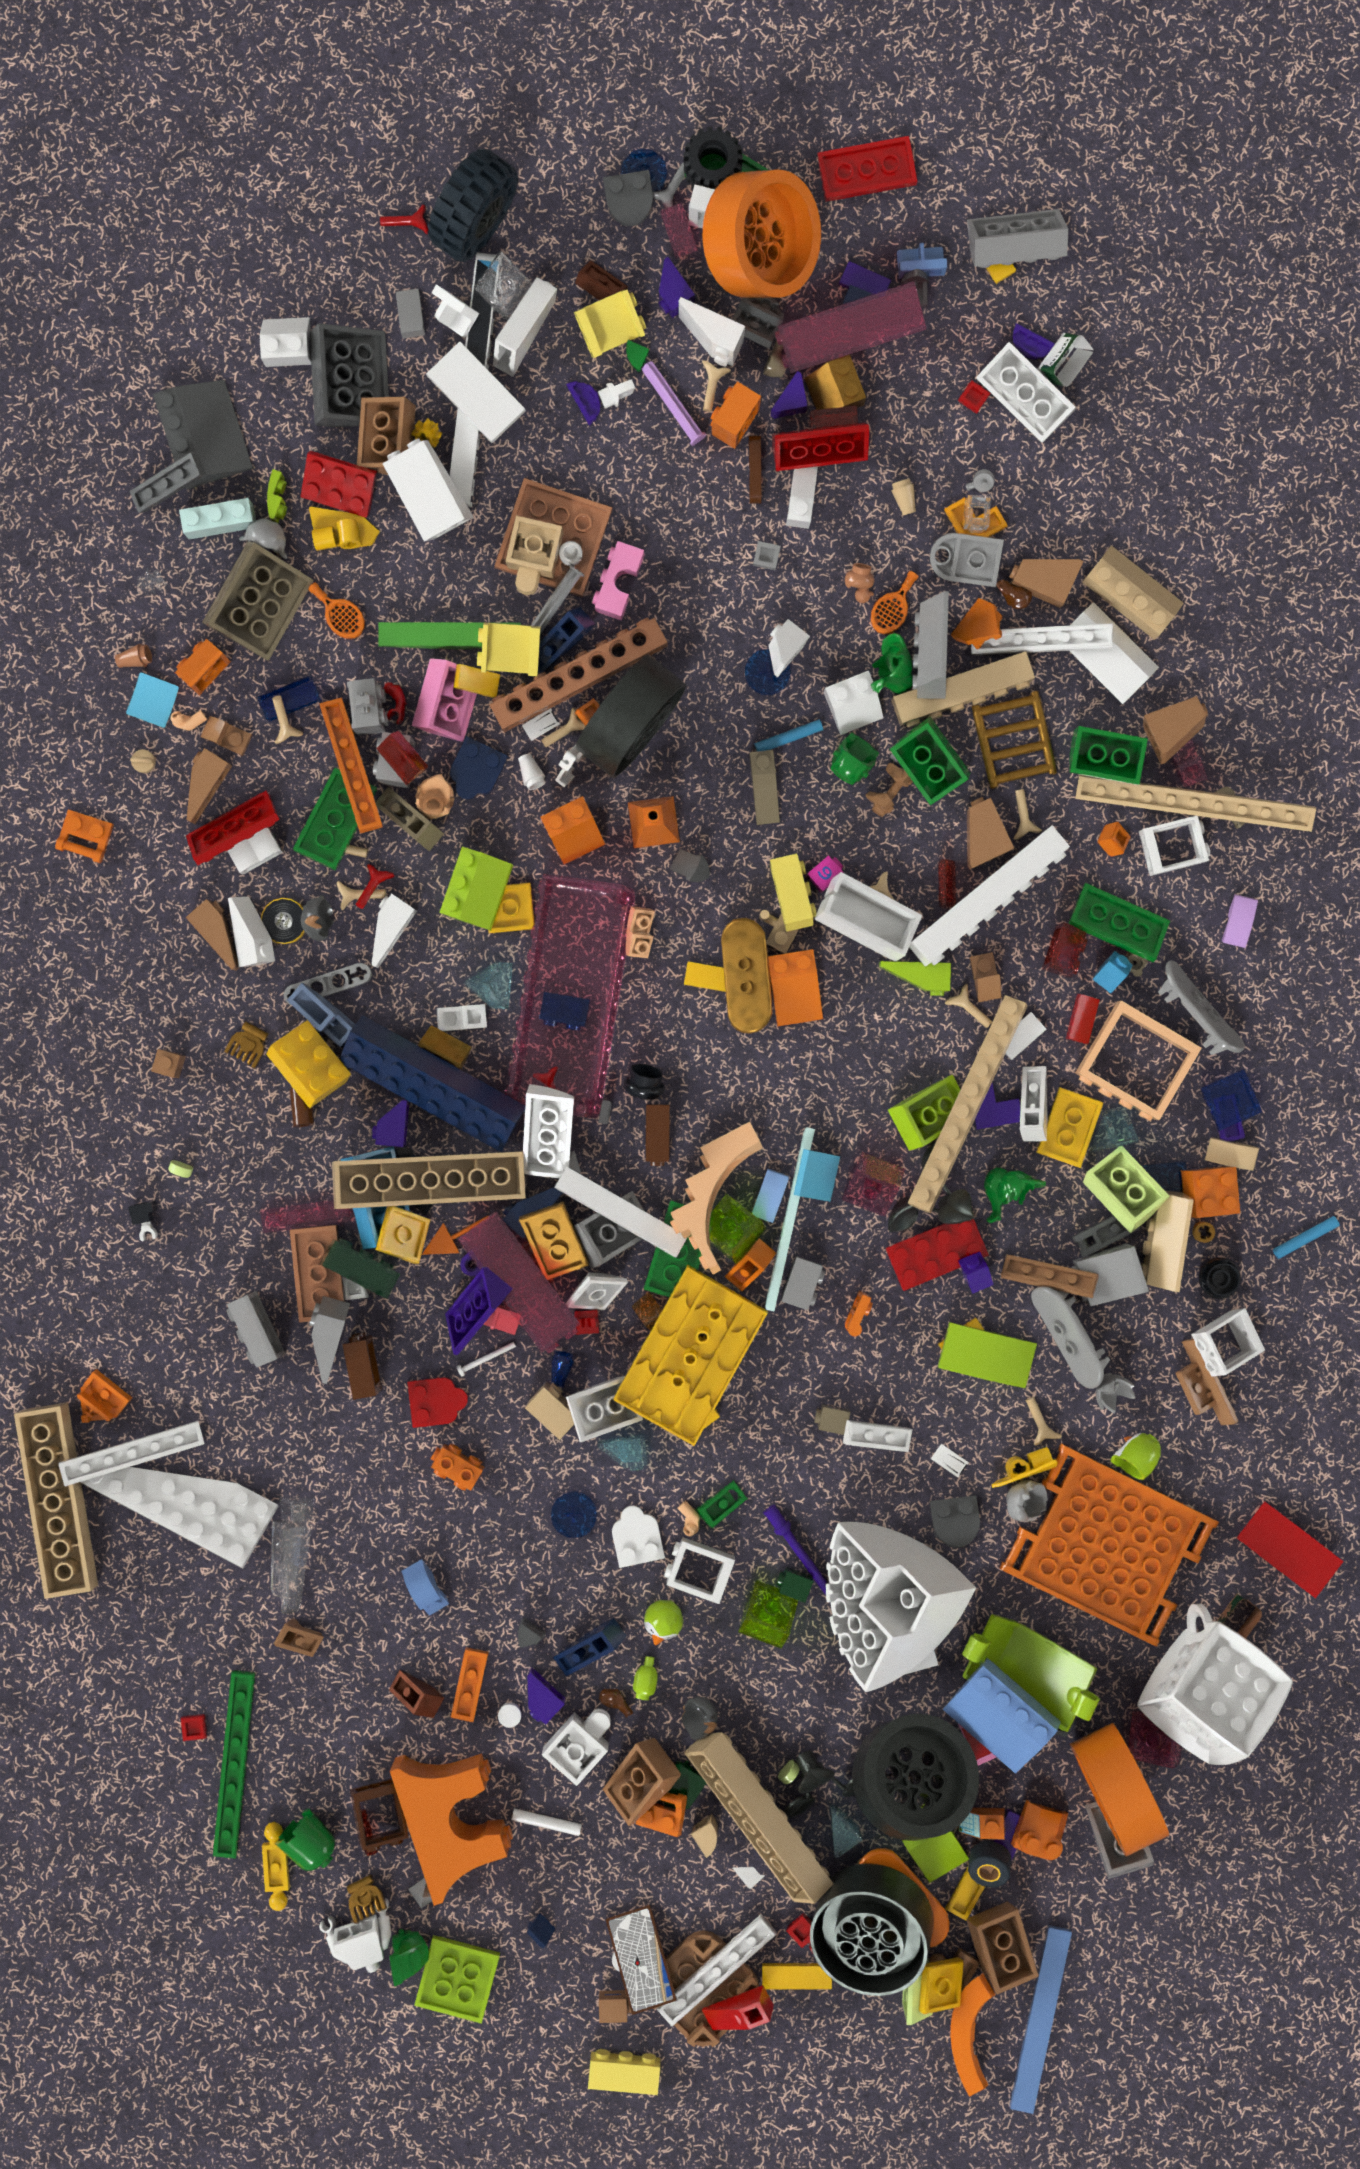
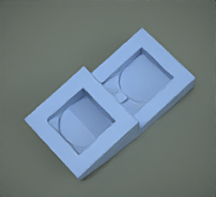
M767 1169L751 1216L771 1223L774 1222L789 1180L788 1175Z

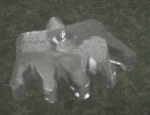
M145 569L146 575L137 577L138 594H141V589H143L144 594L149 595L148 590L150 589L151 593L155 595V586L159 591H162L161 582L164 586H167L166 581L157 570L150 573L149 569Z

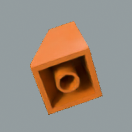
M583 796L540 817L564 865L605 845Z

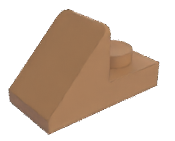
M210 716L200 737L243 756L252 738V734L234 727L226 721Z
M993 952L969 957L978 1002L1001 998L1000 974H997Z
M293 1618L284 1624L274 1645L313 1657L324 1636L320 1632L302 1627Z

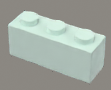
M249 498L179 510L182 530L188 539L246 530L248 525L256 521L254 506Z

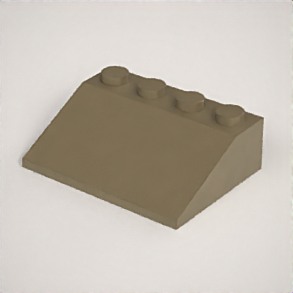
M247 542L202 623L269 661L314 580L255 542Z

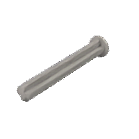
M571 564L568 565L570 569L531 624V626L541 627L540 635L580 576H585Z

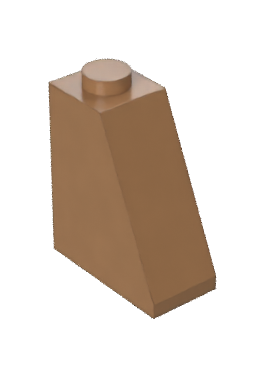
M1023 559L1019 566L1014 565L1009 578L1013 579L1011 584L1023 587L1031 591L1032 596L1061 608L1068 597L1083 561L1080 559Z
M1197 696L1144 715L1143 728L1160 764L1166 763L1204 727L1208 712L1204 703L1201 704Z
M983 797L976 799L970 803L972 807L967 810V866L969 870L1014 849L991 798L984 800Z

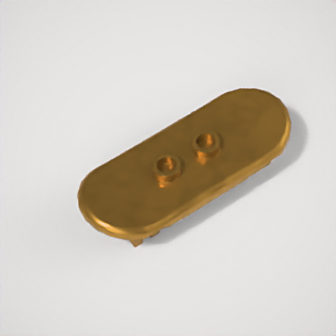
M737 918L726 925L721 936L727 1013L731 1025L737 1031L751 1034L762 1030L769 1023L772 1016L768 950L765 932L762 927L749 918Z

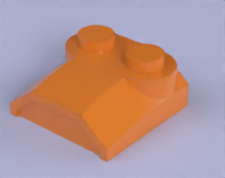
M1026 1800L1010 1844L1014 1848L1032 1856L1047 1860L1057 1859L1063 1851L1061 1839L1068 1812H1062Z

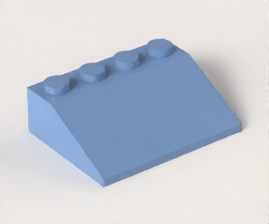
M988 1658L983 1661L943 1708L949 1716L1015 1774L1055 1735L1061 1722Z

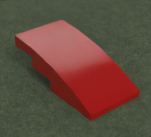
M1265 1501L1237 1537L1238 1540L1315 1599L1344 1562Z

